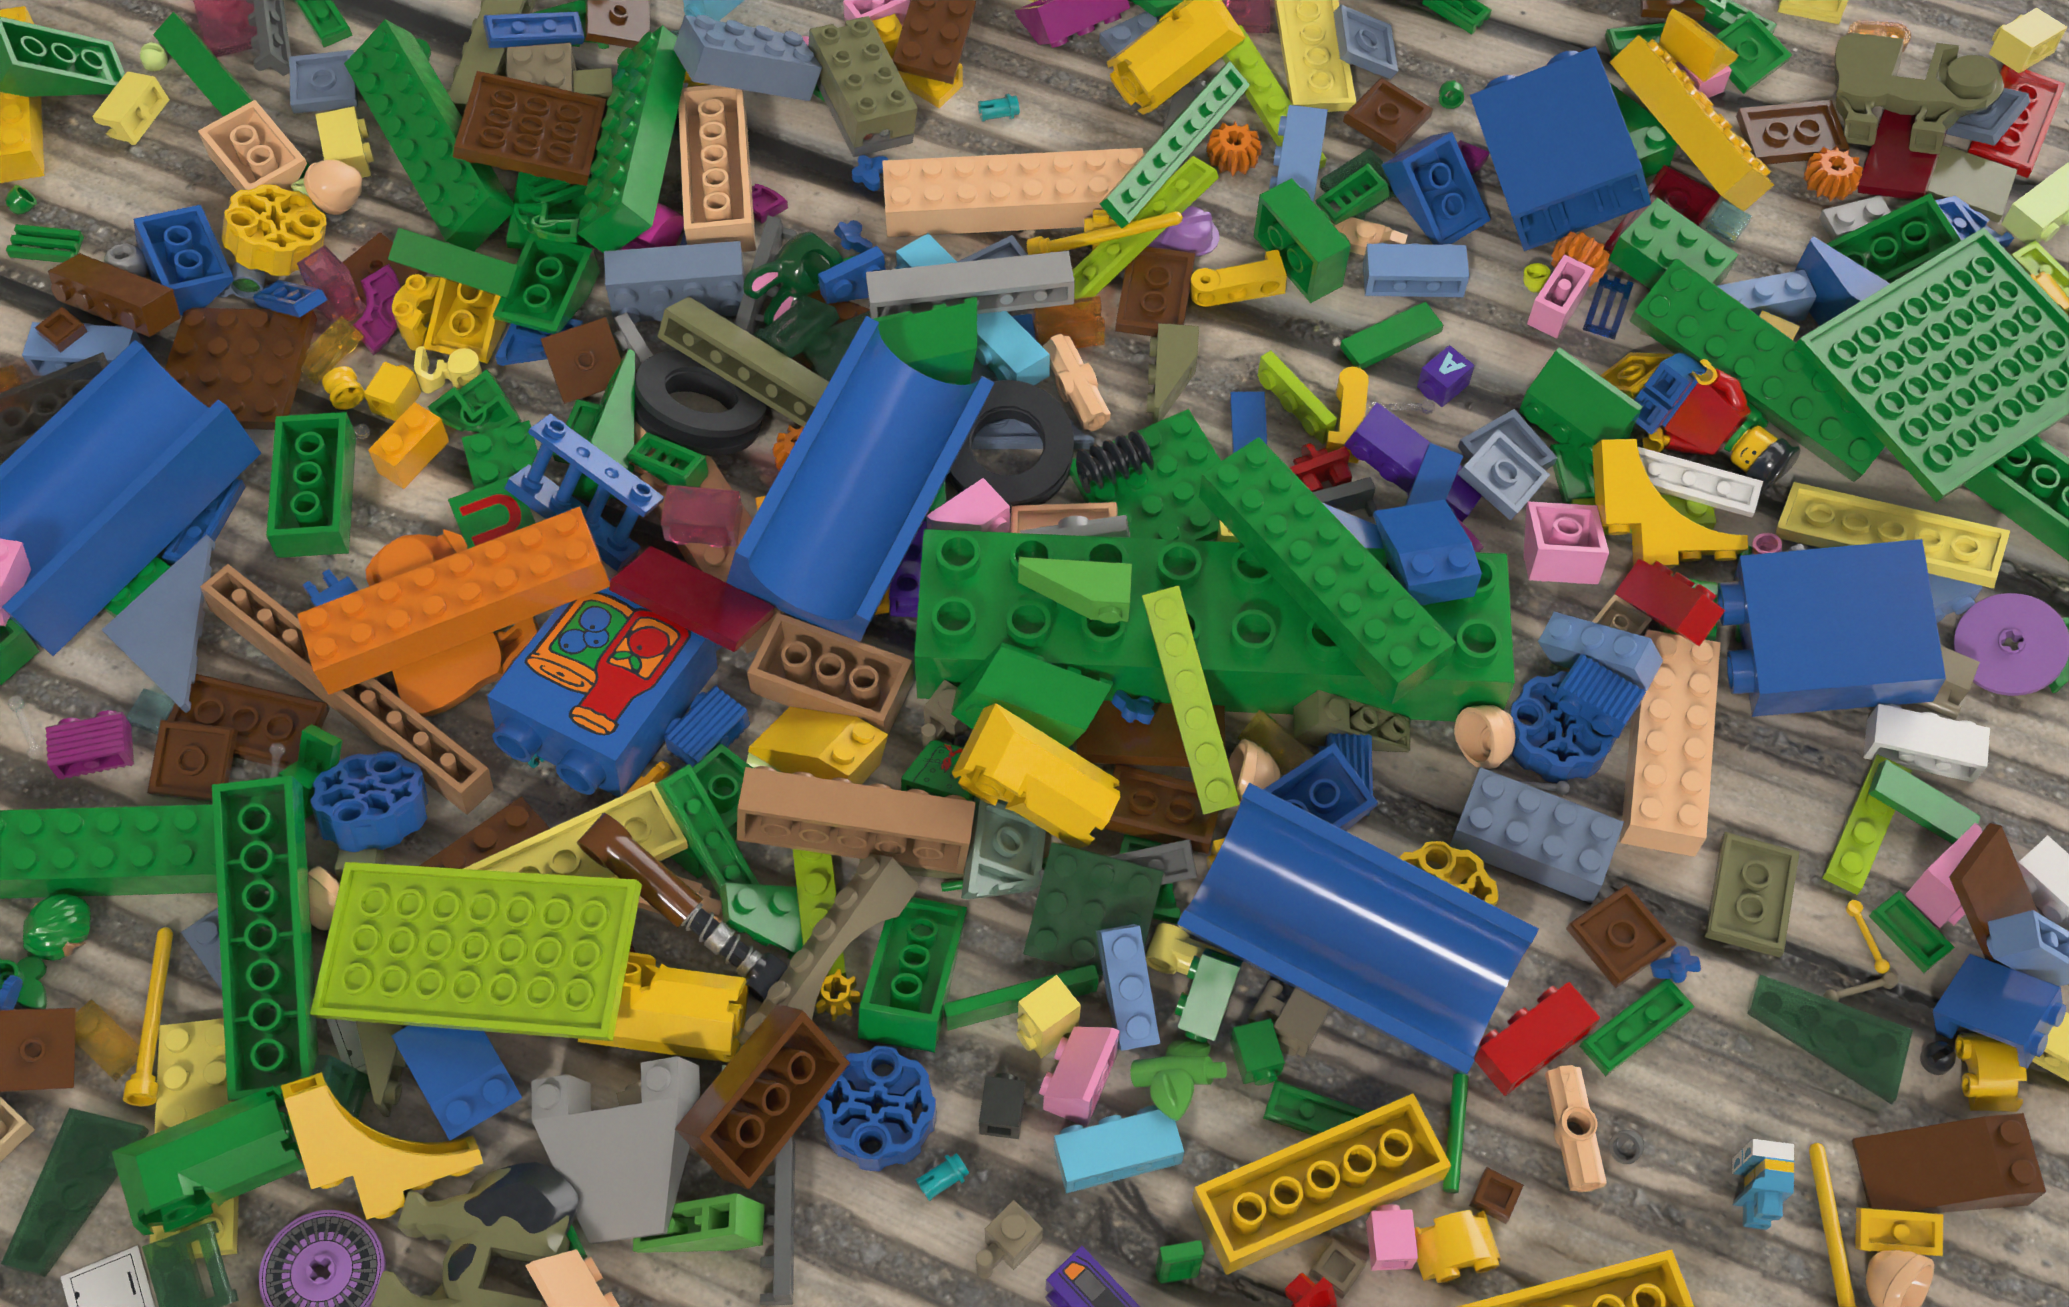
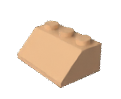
M256 100L198 130L209 157L237 191L251 190L259 185H277L282 189L293 191L291 185L299 180L307 165L306 159Z
M577 1249L535 1260L526 1265L548 1307H620L611 1291L603 1296L596 1282L603 1279L592 1257L583 1261Z

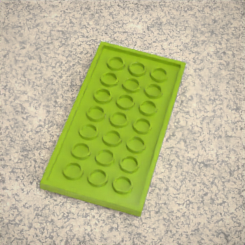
M345 862L310 1015L321 1019L613 1041L642 884L635 879Z

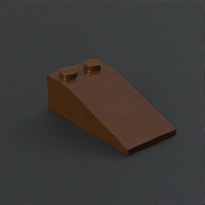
M2024 1113L1983 1116L1858 1137L1852 1140L1868 1208L1926 1213L1958 1212L2028 1206L2046 1193Z

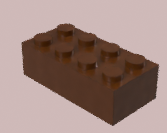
M777 1004L676 1126L675 1130L724 1181L749 1190L850 1062L803 1010Z

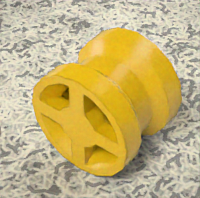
M347 366L337 367L323 377L322 385L325 391L330 394V401L336 409L347 410L353 408L364 399V389L357 382V375L352 368Z

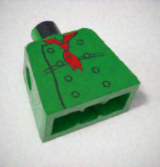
M963 735L955 736L951 745L937 740L930 741L901 778V791L918 789L927 792L929 795L940 797L958 795L964 797L967 801L974 802V795L959 785L958 782L961 776L954 778L952 775V771L969 738Z

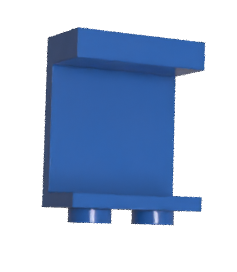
M1972 954L1968 955L1933 1009L1937 1034L1952 1039L1958 1028L1962 1026L2017 1048L2019 1066L2026 1069L2035 1056L2040 1057L2043 1054L2048 1043V1034L2053 1026L2059 1027L2066 1014V1005L2062 1001L2060 986Z

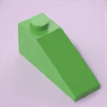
M1019 557L1018 583L1089 619L1100 620L1104 623L1128 622L1132 564Z
M738 1193L676 1203L667 1234L633 1238V1251L637 1253L731 1251L762 1246L764 1204Z

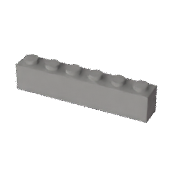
M1069 251L866 272L868 300L872 319L911 311L913 314L933 310V306L946 303L947 307L965 303L964 299L973 297L977 298V314L1074 304V276Z

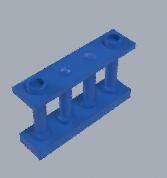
M549 414L530 427L528 431L531 436L541 442L532 466L528 464L510 477L504 489L545 519L580 507L593 535L601 560L618 572L637 556L641 548L640 545L629 538L638 516L645 517L661 504L665 497L576 433L563 421ZM553 452L570 463L560 487L544 476ZM582 473L598 484L589 507H586L572 496ZM610 494L627 505L617 529L600 517Z

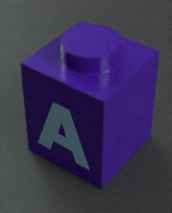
M1449 345L1422 367L1417 388L1421 390L1427 399L1433 400L1440 407H1443L1469 385L1475 365Z

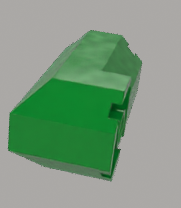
M274 1085L112 1151L134 1228L142 1235L154 1234L152 1227L162 1225L165 1233L176 1232L207 1219L213 1213L211 1205L214 1202L220 1207L229 1199L305 1168L289 1115L287 1116L284 1111H279V1108L286 1104Z

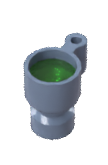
M236 262L231 270L233 282L218 297L225 298L230 294H234L240 298L253 299L254 294L264 288L265 271L258 269L250 270Z

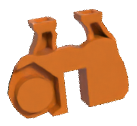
M443 529V534L440 536L422 534L403 535L384 546L372 558L365 569L366 580L369 586L464 551L467 549V544L462 535ZM533 616L517 622L506 632H491L392 670L400 699L423 717L445 712L464 702L485 685L502 678L540 630L536 617Z

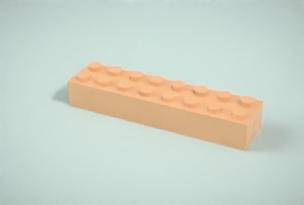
M1143 148L884 160L882 162L887 237L920 236L927 233L930 235L1084 227V218H1093V210H1104L1099 203L1143 156Z

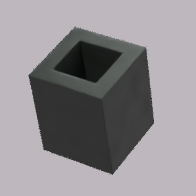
M1007 1073L995 1074V1077H985L979 1117V1134L1019 1139L1025 1096V1081L1018 1080V1077Z

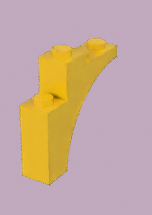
M1637 439L1601 440L1592 447L1595 506L1598 508L1603 529H1608L1609 535L1629 534L1631 529L1633 566L1638 559L1650 565H1653L1656 560L1671 569L1679 565L1678 556L1680 561L1683 562L1702 560L1701 555H1714L1715 561H1729L1737 559V554L1748 550V535H1733L1705 528L1681 515L1670 506L1656 490L1644 469L1637 447Z
M322 1072L281 1085L283 1098L311 1190L318 1187L322 1189L332 1188L344 1182L345 1178L353 1176L366 1220L373 1217L383 1219L397 1213L399 1208L404 1206L405 1197L403 1191L407 1189L421 1190L431 1186L437 1179L448 1175L462 1176L471 1172L475 1168L474 1166L483 1164L479 1147L473 1135L444 1142H415L394 1138L366 1126L339 1103L325 1082Z

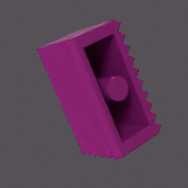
M105 710L97 713L96 717L83 720L65 718L60 720L57 725L45 728L47 764L58 779L64 780L66 777H79L81 774H94L96 771H109L111 768H124L126 765L132 766L134 764L132 725L123 712Z

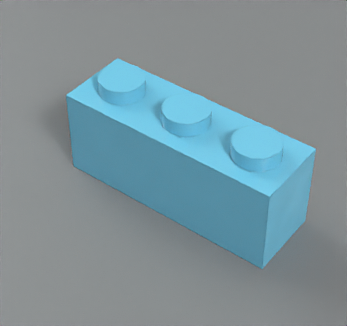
M1156 1105L1144 1107L1137 1111V1115L1122 1118L1120 1115L1108 1116L1098 1122L1099 1125L1083 1128L1082 1125H1072L1062 1129L1059 1135L1054 1136L1053 1148L1066 1193L1182 1164L1184 1149L1175 1120L1164 1115Z

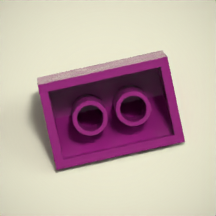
M1036 0L1014 11L1017 18L1039 45L1050 44L1051 48H1055L1069 42L1067 36L1076 32L1078 36H1082L1094 31V24L1103 21L1104 24H1109L1121 19V12L1130 9L1128 0Z

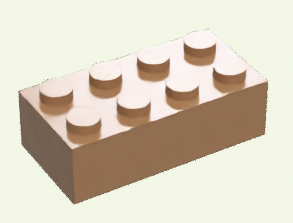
M777 613L747 672L751 693L789 707L857 716L888 735L914 681L912 660Z

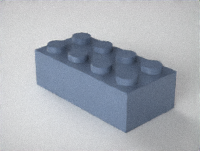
M684 15L674 46L676 55L693 82L805 101L811 100L822 66L803 40V37L796 32L785 31V33H780L761 25L753 28L744 26L734 20H728L727 22L715 21L706 15H697V17Z
M740 241L604 251L605 286L613 319L627 312L633 324L642 321H662L665 308L687 297H691L719 315L735 316L738 313L744 294L743 285L746 278Z
M1480 767L1450 847L1458 850L1468 849L1485 863L1592 904L1603 885L1624 822Z

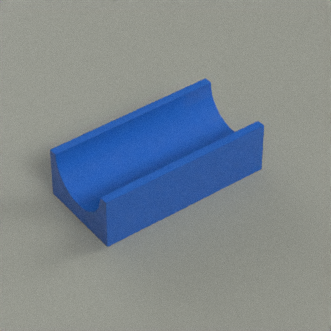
M868 316L862 322L738 545L726 582L775 606V608L800 621L861 642L994 385V382L983 376L972 384L955 385L944 383L919 373L902 362L889 350L880 336L879 322Z
M134 340L0 465V539L22 542L31 567L24 586L2 608L15 623L25 630L33 641L49 654L54 656L261 454V451L228 406L220 400H217L210 408L204 405L183 388L152 357L142 344Z
M1251 783L1248 784L1242 796L1238 811L1214 862L1191 903L1183 911L1177 923L1185 932L1243 960V962L1294 988L1296 987L1330 1007L1460 1074H1468L1491 1016L1516 967L1539 928Z

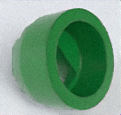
M1449 80L1441 85L1439 89V103L1441 106L1447 109H1454L1464 102V89L1460 83L1455 80Z
M15 185L8 192L5 199L6 205L14 214H26L37 204L34 196L19 185Z

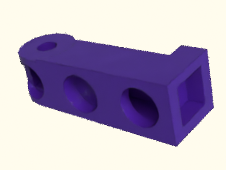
M923 521L891 583L889 593L890 616H918L924 529H927V521Z

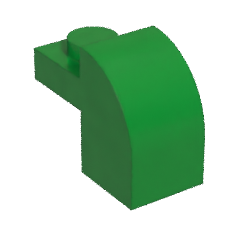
M313 724L302 730L298 761L278 773V777L292 775L302 784L304 819L313 814L310 799L315 794L313 783L321 772L330 770L338 765L343 741Z

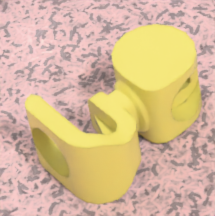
M424 346L416 349L414 371L420 389L424 393L429 394L441 388L445 383V379H449L452 381L453 386L461 389L482 373L477 354L470 349L463 348L454 351L449 356L448 362L437 360L435 372L428 374L430 362Z

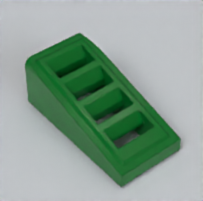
M1368 163L1315 201L1319 208L1326 212L1332 223L1337 225L1389 197L1388 184ZM1368 185L1371 189L1366 191L1363 186ZM1357 190L1361 196L1356 198L1352 192ZM1346 196L1351 203L1346 205L1341 197ZM1333 201L1341 208L1337 213L1329 205Z
M648 432L627 454V460L688 496H691L708 476L706 456ZM653 448L656 449L650 457L646 456ZM664 456H667L663 462H660Z

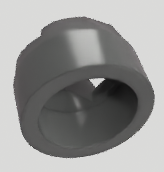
M1621 1130L1610 1139V1154L1619 1163L1632 1164L1642 1156L1644 1140L1634 1130ZM1630 1139L1634 1145L1625 1153L1620 1147Z

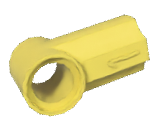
M1161 923L1156 927L1145 958L1147 965L1158 972L1175 974L1177 971L1187 975L1194 955L1201 957L1206 948L1226 955L1227 952L1190 939L1189 935L1177 926Z

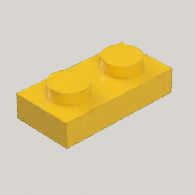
M1856 1207L1855 1249L1877 1252L1901 1250L1904 1252L1910 1251L1918 1255L1943 1256V1214Z

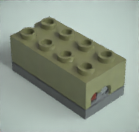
M865 16L845 21V26L839 28L835 27L834 24L811 28L809 30L808 47L822 66L816 84L852 156L858 157L913 143L918 108L870 17Z

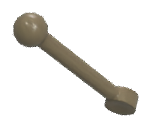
M1887 972L1881 979L1839 991L1829 989L1825 991L1823 998L1826 1003L1835 1004L1840 998L1882 986L1892 989L1897 985L1898 977L1893 972Z

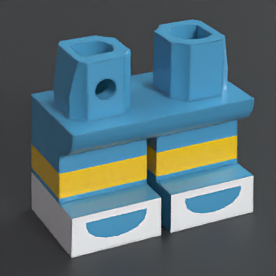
M1752 1139L1732 1158V1174L1744 1176V1191L1733 1201V1206L1743 1207V1227L1767 1230L1771 1227V1221L1780 1220L1783 1217V1202L1794 1193V1144Z

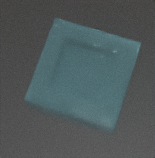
M1723 201L1708 221L1705 229L1734 244L1749 224L1752 216Z
M144 688L126 718L132 726L158 735L160 720L168 719L175 702L168 696Z

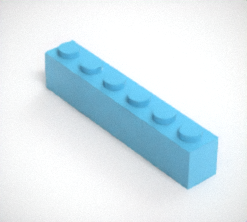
M927 233L896 251L897 266L895 269L958 262ZM1007 311L977 314L976 357L982 365H988L999 381L1013 380L1036 385L1050 376V354Z

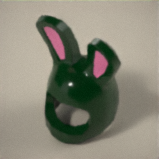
M810 231L799 233L781 248L774 262L761 265L747 274L743 285L744 293L750 298L758 299L769 289L781 283V289L774 296L764 314V323L767 329L772 333H780L791 320L800 300L820 290L818 274L844 262L843 258L836 249L828 245L816 234ZM820 255H822L829 262V264Z

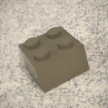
M571 43L507 47V77L574 92L573 71H577Z

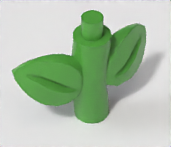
M1182 1039L1168 1045L1166 1056L1133 1060L1130 1075L1135 1087L1151 1086L1150 1095L1156 1107L1170 1119L1178 1121L1190 1105L1194 1093V1085H1211L1214 1078H1225L1227 1067L1225 1062H1213L1211 1057L1208 1056L1211 1050L1208 1042L1203 1043L1192 1039Z

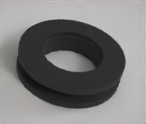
M679 350L655 354L646 359L638 368L635 378L634 418L646 432L708 456L729 455L742 451L752 445L759 435L767 405ZM675 392L703 394L719 401L728 410L722 413H705L692 410L679 404L669 394Z
M1001 380L993 381L994 385L947 478L958 494L984 478L1010 506L1011 514L1012 506L1042 505L1062 488L1070 473L1073 459L1074 435L1067 413L1049 393L1029 383ZM1015 419L1027 423L1038 432L1043 443V451L1039 461L1029 470L1017 475H999L986 470L977 462L972 452V443L976 434L986 424L996 420Z

